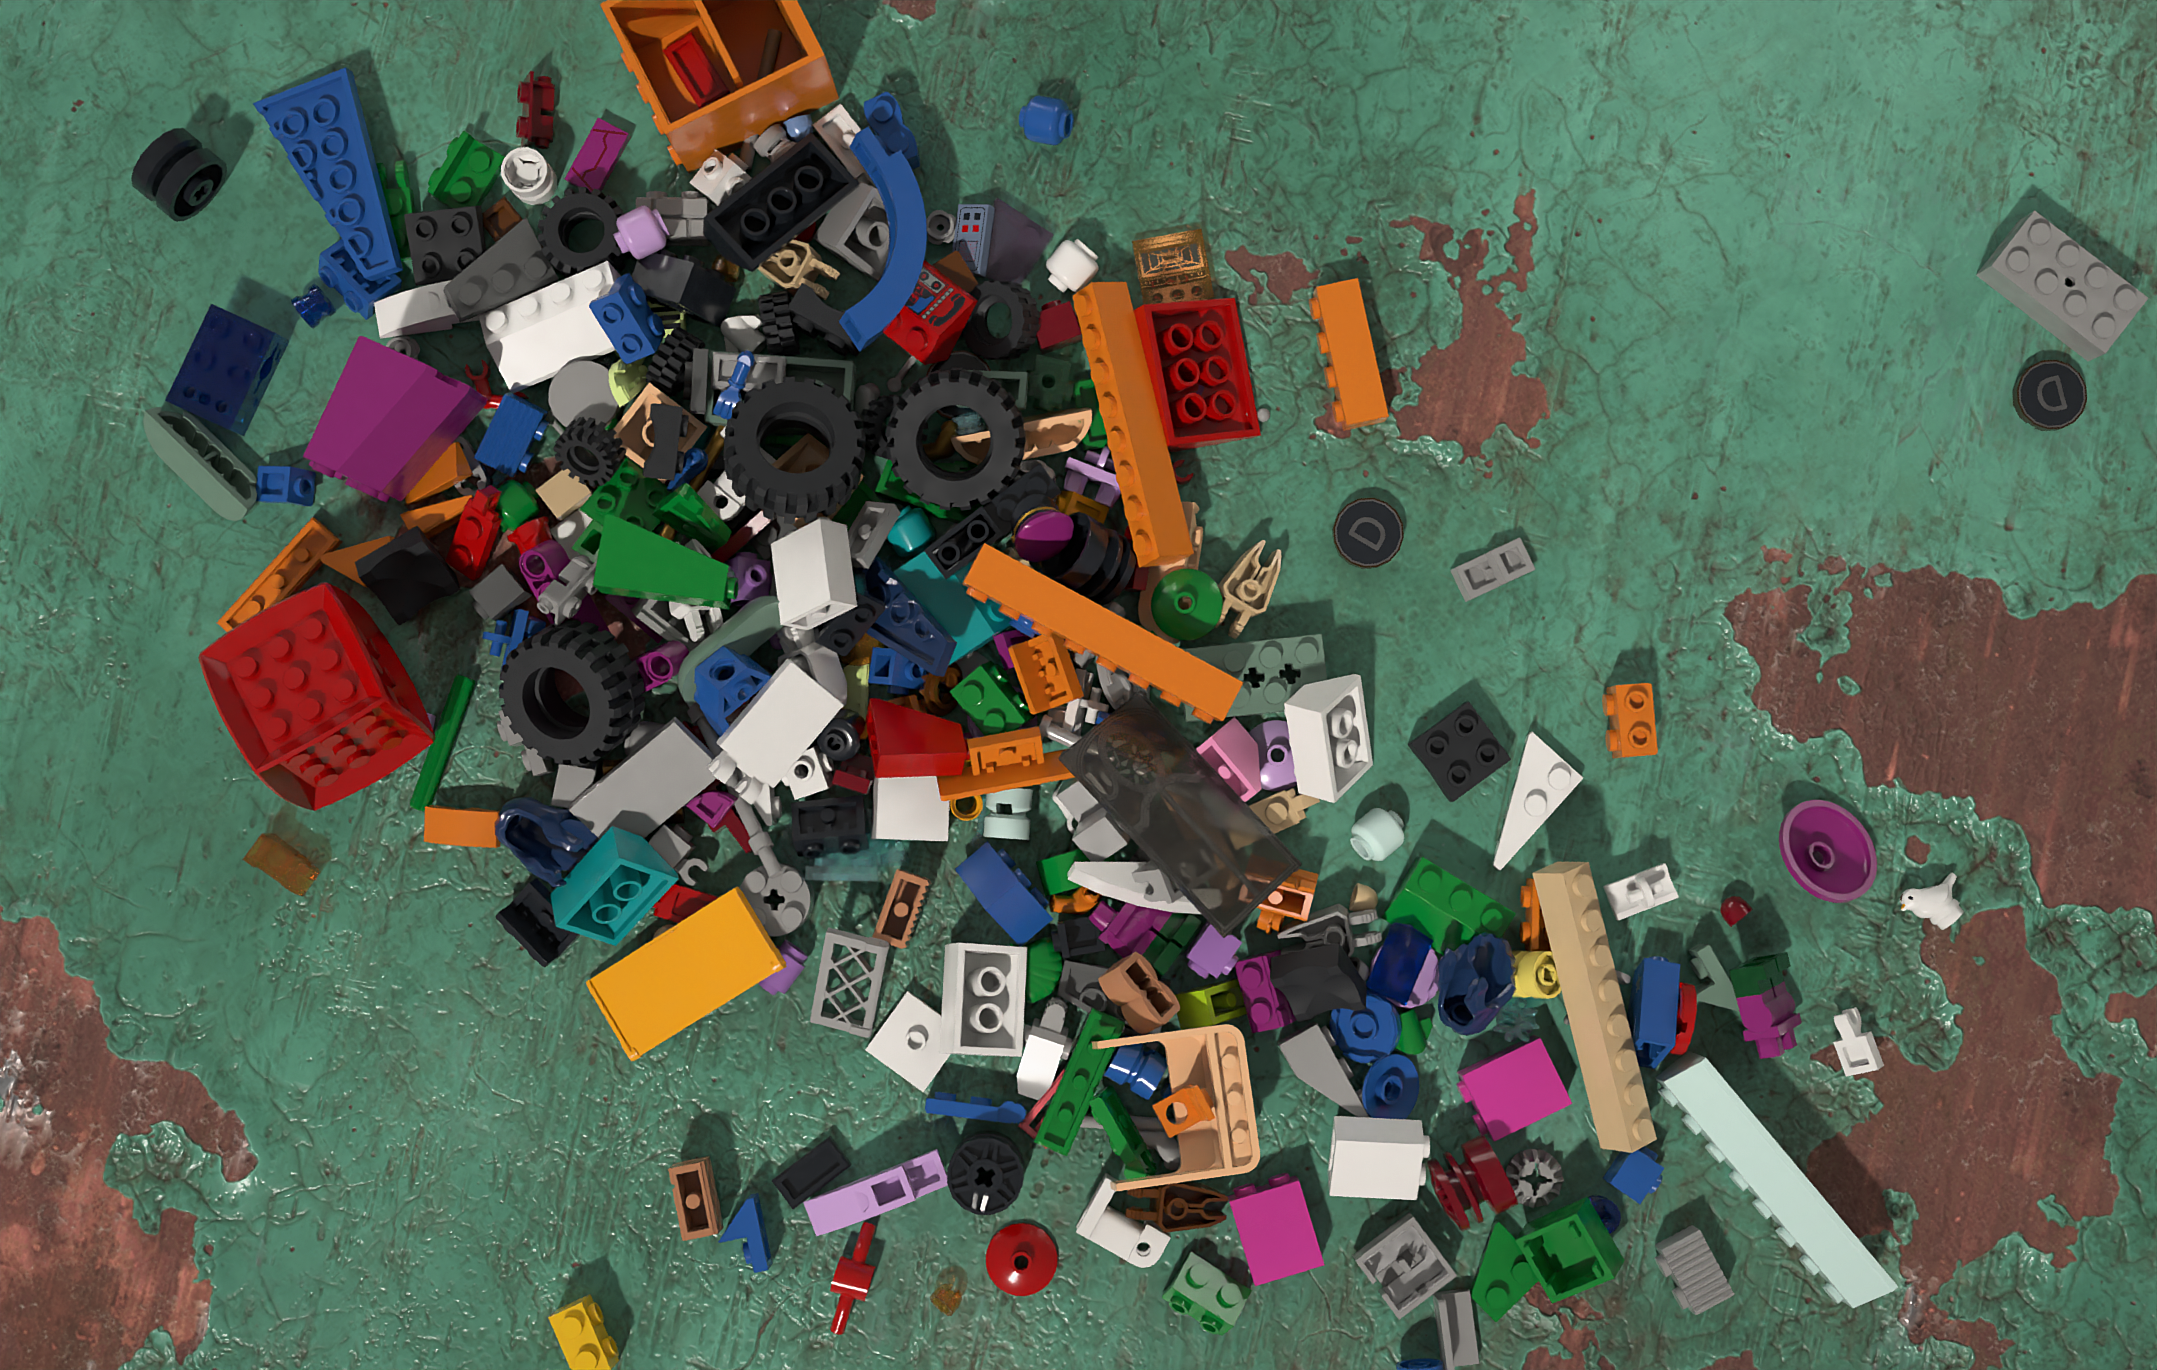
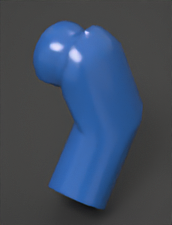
M696 447L687 450L684 455L682 474L675 473L674 481L670 480L667 487L669 492L672 493L684 483L689 485L693 478L706 469L708 464L706 452Z

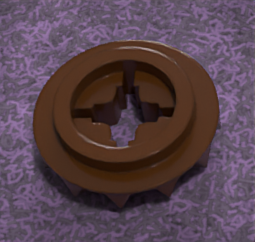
M956 662L948 665L944 676H936L928 671L927 675L921 676L924 683L923 687L918 691L923 695L921 705L927 708L928 713L944 716L949 714L958 704L950 693L963 680L962 671ZM938 684L942 686L941 688L945 689L944 692L939 690Z

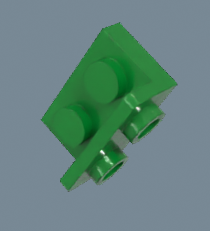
M463 131L459 138L455 137L449 144L447 158L441 168L437 167L431 174L428 182V192L436 200L451 209L481 206L501 173V165L505 157Z

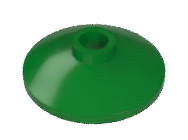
M1180 569L1166 575L1155 587L1151 599L1152 616L1157 626L1168 636L1183 641L1196 640L1210 633L1219 622L1223 610L1222 594L1215 581L1207 574L1195 569ZM1183 597H1189L1192 600V605L1187 610L1179 607V601Z

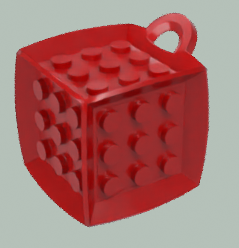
M323 582L260 611L222 635L199 654L198 659L211 696L225 726L243 757L258 778L269 789L296 806L315 811L354 794L390 774L426 749L435 740L430 720L417 690L383 633L367 611L354 598L330 583Z

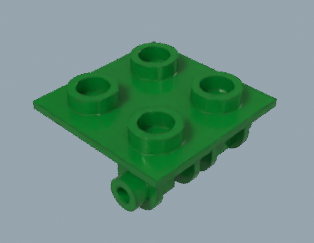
M625 457L624 462L610 481H607L605 485L599 486L581 506L580 511L602 526L605 514H610L653 532L662 521L654 517L652 513L657 504L671 494V492L667 490L668 486L658 479L644 477L643 469Z

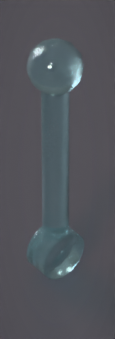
M982 794L983 807L978 817L976 836L971 840L972 847L977 850L985 844L983 831L987 812L986 794Z

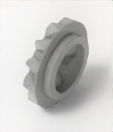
M1527 1149L1519 1152L1510 1160L1505 1172L1515 1192L1517 1201L1532 1208L1549 1205L1555 1197L1559 1196L1562 1183L1564 1182L1561 1165L1551 1154L1540 1149ZM1536 1163L1538 1174L1549 1179V1181L1538 1182L1535 1193H1533L1534 1190L1531 1183L1520 1179V1177L1532 1175Z

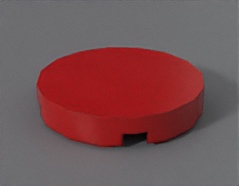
M1679 982L1676 1042L1674 1048L1669 1052L1672 1054L1683 1055L1691 1042L1697 1012V994L1693 984Z

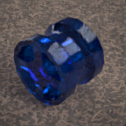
M315 283L308 287V293L291 299L297 312L313 329L320 324V319L324 316H332L337 312L329 298Z
M1601 1195L1589 1196L1588 1198L1600 1219L1608 1217L1602 1222L1609 1234L1614 1232L1621 1221L1617 1205Z

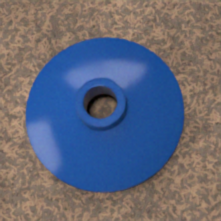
M1395 1053L1384 1055L1374 1062L1365 1077L1362 1090L1363 1105L1370 1118L1406 1119L1416 1104L1419 1094V1077L1414 1064L1407 1057Z

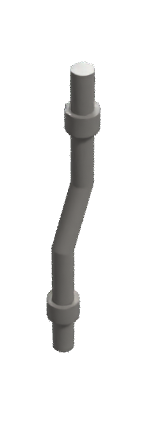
M697 702L691 706L688 705L689 710L687 713L693 725L699 727L710 751L717 757L724 750L716 743L719 736L712 729L700 709V705ZM734 770L725 785L728 792L738 798L734 806L750 836L748 843L754 855H759L769 877H778L783 873V870L772 850L774 844L768 832H763L751 805L734 789L740 782Z

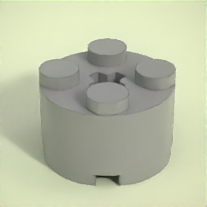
M779 863L783 873L775 878L769 877L764 865L747 874L740 886V889L769 936H781L797 930L807 921L814 908L815 893L811 882L802 871L790 864ZM775 889L778 890L779 896H784L785 898L784 903L778 904V909H775L774 903H769V896L774 894Z

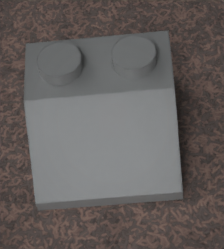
M859 182L858 188L830 210L813 239L837 258L879 282L885 268L889 249L887 214L878 190L873 186Z

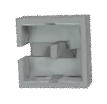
M1410 1212L1352 1255L1372 1284L1377 1281L1375 1277L1383 1287L1378 1291L1399 1320L1457 1276Z

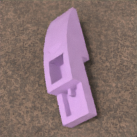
M935 1149L874 1175L870 1174L818 1195L803 1203L815 1234L819 1236L915 1201L918 1197L948 1186L947 1172L938 1149Z

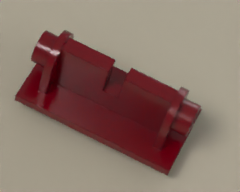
M530 71L524 81H520L518 84L517 101L518 103H523L522 116H518L516 122V137L521 138V147H527L530 142H535V148L549 149V143L553 142L554 117L540 115V110H554L555 85L552 84V78L548 76H538L537 81H535L534 71Z

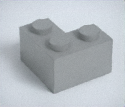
M1094 759L1083 767V776L1099 794L1109 796L1111 794V785L1108 774L1098 760ZM1076 777L1062 782L1056 796L1078 821L1079 824L1072 840L1091 862H1102L1129 843L1131 837ZM1117 784V799L1107 803L1132 828L1136 825L1139 818L1138 804L1130 794H1125Z

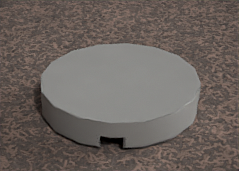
M576 361L564 366L554 376L549 387L548 403L553 415L565 427L574 419L577 421L579 417H584L586 421L591 417L595 418V424L597 425L601 421L606 423V428L612 422L616 413L619 412L620 407L609 385L608 370L593 361Z

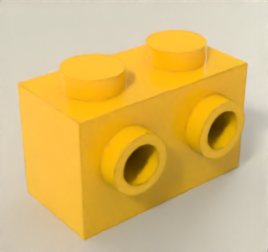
M590 1294L557 1309L548 1317L571 1370H612L618 1363L619 1352L614 1339L608 1336L603 1324V1313L596 1302L594 1303Z

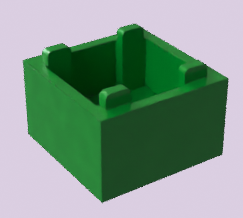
M1588 1197L1526 1223L1515 1239L1552 1304L1614 1279L1625 1261Z

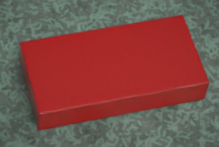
M692 32L662 50L699 109L731 93Z

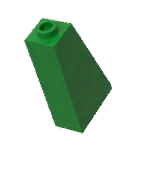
M605 514L593 586L601 593L730 609L731 599H736L738 595L739 579L735 577V573L728 565L614 515Z

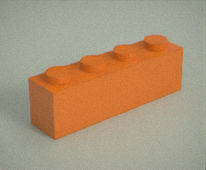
M1358 278L1316 287L1313 298L1309 299V308L1312 319H1318L1321 332L1316 334L1320 354L1326 353L1329 367H1324L1327 387L1334 388L1336 401L1332 402L1335 422H1341L1343 431L1385 422L1389 415Z

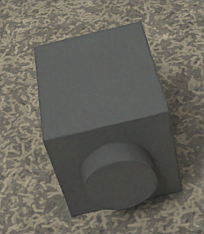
M503 564L469 591L475 599L471 604L479 615L485 620L490 617L495 621L503 620L532 596L511 568Z

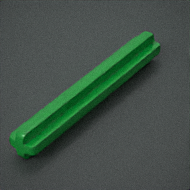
M456 675L435 731V740L430 745L409 803L413 809L425 812V806L432 805L475 686V680L463 675Z

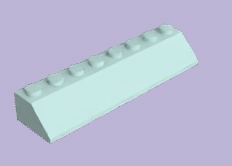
M1687 1051L1655 1078L1662 1086L1658 1090L1660 1095L1671 1107L1677 1104L1685 1113V1116L1681 1118L1685 1125L1695 1135L1701 1133L1709 1142L1705 1146L1707 1151L1718 1163H1721L1723 1160L1732 1170L1728 1174L1732 1181L1742 1191L1748 1189L1756 1198L1752 1202L1754 1207L1765 1219H1768L1770 1216L1779 1226L1775 1230L1776 1233L1790 1248L1795 1245L1803 1254L1799 1258L1800 1262L1812 1275L1815 1276L1819 1273L1826 1282L1823 1289L1837 1304L1842 1301L1855 1308L1893 1292L1898 1288L1897 1284L1706 1057Z

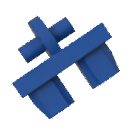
M514 609L508 636H505L508 622L497 620L494 633L483 632L482 639L492 641L489 655L500 657L503 643L506 644L502 662L503 666L506 664V657L523 641V637L529 638L544 629L545 621L529 616V611Z

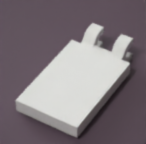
M787 658L716 743L724 750L707 768L713 772V776L724 784L733 774L735 767H738L747 774L734 789L740 793L739 795L752 805L760 795L765 782L774 788L844 704Z

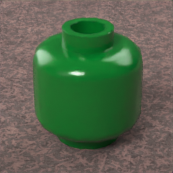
M509 479L497 488L501 491V495L495 512L502 519L499 527L502 532L507 530L513 532L521 525L533 520L539 514L540 508L536 500L540 496L527 481L520 484L518 481Z

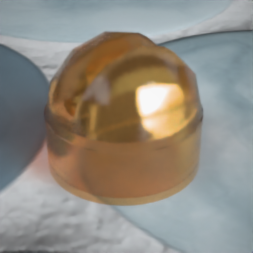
M721 254L717 255L712 263L711 269L726 276L725 282H736L738 280L740 266L727 261Z
M952 1283L940 1285L930 1296L933 1305L947 1316H952L962 1302L961 1291L958 1290L954 1293L951 1290L954 1286Z

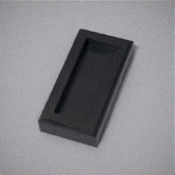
M830 1135L772 1179V1182L791 1208L795 1209L852 1164Z

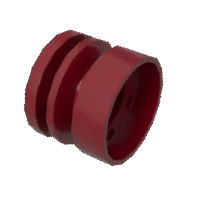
M1482 1134L1461 1144L1462 1155L1465 1161L1461 1164H1458L1448 1151L1443 1153L1448 1167L1446 1171L1443 1170L1436 1158L1427 1161L1431 1184L1446 1214L1457 1224L1462 1232L1470 1228V1223L1465 1214L1467 1210L1471 1212L1478 1224L1483 1222V1214L1479 1205L1483 1202H1486L1496 1215L1518 1205L1515 1192L1499 1159Z

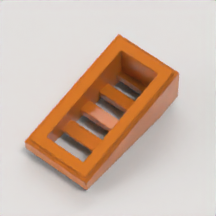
M466 495L404 512L400 516L408 530L418 526L429 540L458 523L465 504L469 498L474 496Z

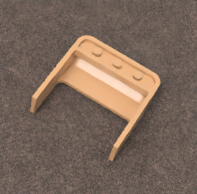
M1223 1024L1092 1042V1049L1153 1041L1162 1043L1166 1051L1171 1094L1189 1084L1198 1085L1200 1089L1205 1088L1214 1104V1108L1211 1109L1215 1116L1213 1120L1209 1122L1200 1121L1177 1134L1180 1154V1166L1177 1171L1168 1174L1110 1182L1112 1190L1123 1191L1242 1174L1252 1171L1257 1166L1260 1160L1257 1126L1243 1034L1238 1028L1233 1025ZM1174 1102L1175 1124H1180L1186 1119L1187 1110L1182 1103Z

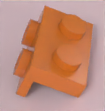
M1052 633L1050 638L1039 635L1008 648L1032 715L1057 708L1084 697L1068 649L1063 646L1065 641Z
M1650 683L1607 687V694H1604L1602 698L1603 712L1605 716H1609L1610 730H1606L1605 735L1607 750L1612 751L1613 758L1656 755L1658 747L1652 685Z

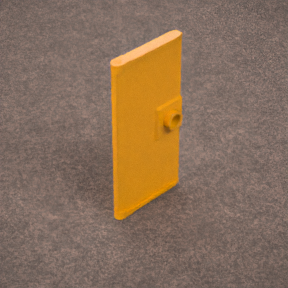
M737 886L586 982V985L620 1041L626 1055L631 1061H635L642 1057L644 1053L765 978L786 968L787 965L744 893Z

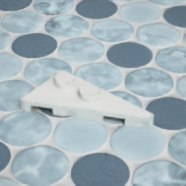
M1529 732L1525 738V748L1520 766H1518L1516 771V781L1510 793L1499 841H1497L1494 852L1493 867L1498 871L1509 862L1583 779L1578 772L1533 732Z

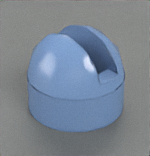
M809 114L791 118L783 123L788 137L797 143L809 133L813 134L814 131L813 122Z

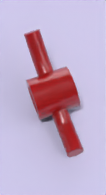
M867 1222L862 1223L852 1258L840 1257L830 1291L840 1294L830 1328L831 1332L838 1335L845 1332L854 1299L865 1302L875 1271V1266L865 1263L876 1230L875 1225Z

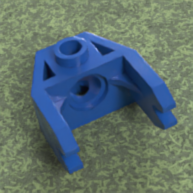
M725 646L719 648L695 668L694 683L697 688L694 700L700 705V709L719 738L729 728L725 718L762 689L772 675L747 655H740L735 650Z

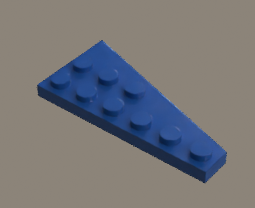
M343 68L253 103L257 111L264 116L270 125L269 130L275 139L279 140L288 154L287 158L310 194L325 211L326 219L344 241V247L364 278L375 281L402 271L403 267L353 72Z

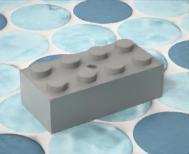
M2035 210L2015 224L1976 274L1977 277L2088 362L2106 354L2148 300L2147 296ZM2066 278L2071 279L2072 287L2065 285Z

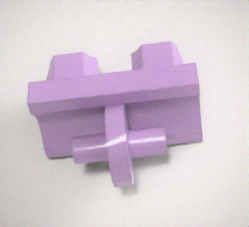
M1104 446L1101 455L1090 450L1087 451L1084 460L1097 464L1096 467L1069 457L1065 465V472L1067 474L1064 491H1074L1082 495L1087 481L1100 485L1094 501L1112 509L1119 499L1121 492L1116 481V475L1104 471V468L1115 471L1113 459L1108 458L1111 452L1109 447Z

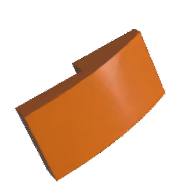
M439 805L425 806L424 842L469 847H500L501 842H499L495 835L494 826L500 811L473 807L460 809Z

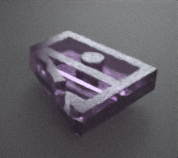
M996 198L993 206L995 211L986 277L992 281H1011L1022 285L1053 240L1054 235L999 198Z

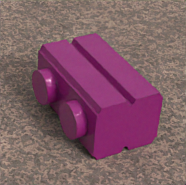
M1280 949L1248 956L1237 961L1235 964L1252 1033L1284 1027L1297 1020L1283 992L1275 988L1270 981L1271 957L1281 955Z

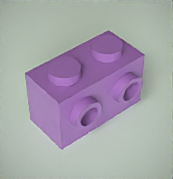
M1206 921L1184 953L1190 959L1186 965L1205 979L1209 974L1218 978L1221 972L1227 976L1239 959L1235 952L1242 942L1230 933L1223 938Z

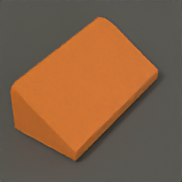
M459 442L451 444L405 497L407 505L423 503L473 475Z

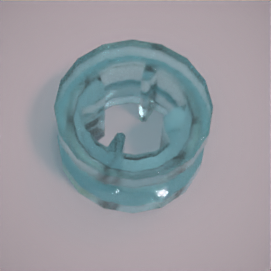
M976 411L952 417V421L958 425L955 435L971 434L987 429L986 424L981 422V416Z

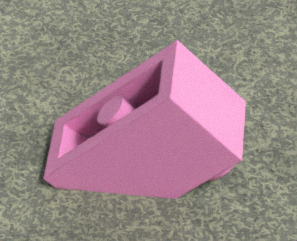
M1235 717L1192 752L1240 805L1244 804L1262 789L1258 744Z

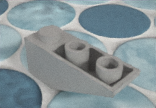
M1313 1021L1277 1041L1293 1073L1299 1079L1356 1117L1369 1118L1363 1105L1362 1090L1359 1089L1355 1092L1348 1080L1354 1076L1343 1057L1337 1060L1331 1049L1336 1043L1326 1025L1319 1028L1318 1024Z

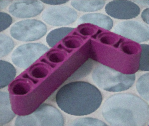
M553 540L544 541L521 555L519 560L521 572L537 600L538 596L554 579L567 586L565 582L558 578L559 574L571 560L561 544ZM589 593L583 598L577 613L571 619L566 617L563 621L578 620L581 622V625L589 622L599 626L598 631L600 632L604 630L610 632ZM549 612L546 616L549 622L554 624L555 614ZM675 640L668 641L631 659V661L636 660L640 669L637 675L639 679L643 678L644 692L667 682L678 674L681 663L689 654L684 644Z

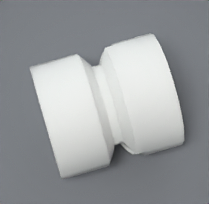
M521 147L510 151L504 158L501 165V176L505 184L522 202L530 205H541L549 201L555 194L557 176L553 168L538 151L529 147Z

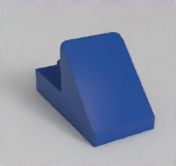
M758 1193L751 1194L746 1199L718 1241L722 1243L747 1237V1242L743 1243V1252L746 1263L752 1264L754 1273L769 1270L773 1264Z

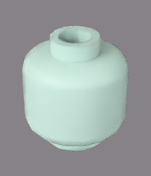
M1373 808L1351 828L1352 838L1350 841L1352 847L1365 860L1383 861L1404 842L1402 830L1404 823L1399 815L1392 810L1387 812L1381 808Z

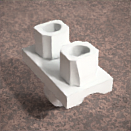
M1076 668L1075 672L1084 697L1069 702L1067 707L1059 706L1050 709L1048 716L1053 718L1052 724L1081 736L1083 723L1095 724L1097 712L1108 713L1109 705L1100 703L1102 689L1092 687L1094 674L1087 672V670Z
M1666 863L1603 886L1614 916L1618 921L1679 897L1670 879Z

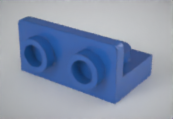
M341 239L320 253L318 273L321 280L328 287H334L343 296L344 302L351 311L359 312L367 320L373 316L374 303L389 297L399 290L402 280L395 273L375 281L365 279L344 247V241Z

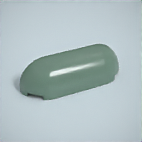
M161 407L145 411L143 419L144 430L156 454L220 516L232 521L244 518L252 510L257 499L255 486L257 481L253 473L198 419L188 412L183 411V414L171 411H161Z
M761 596L751 600L684 658L678 672V686L683 699L689 706L696 702L694 694L697 687L694 683L697 666L722 646L733 649L740 655L750 656L784 626L780 623L778 607L780 601L777 599V596Z

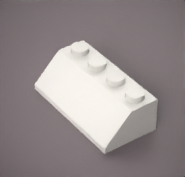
M608 261L479 316L486 346L512 393L555 376L568 364L576 361H591L615 351L614 346L589 308L592 300L608 294L615 280L621 277Z

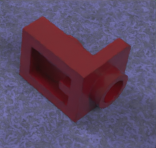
M856 753L853 758L842 761L840 770L835 771L832 784L870 795L874 784L872 758Z

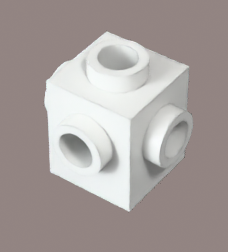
M715 149L689 183L708 197L710 201L719 206L752 178L745 172L749 166L736 155L731 153L727 158Z
M818 745L809 746L782 778L785 786L790 785L795 800L828 789L834 785L832 784L833 776L831 773L834 770L833 760L822 753Z

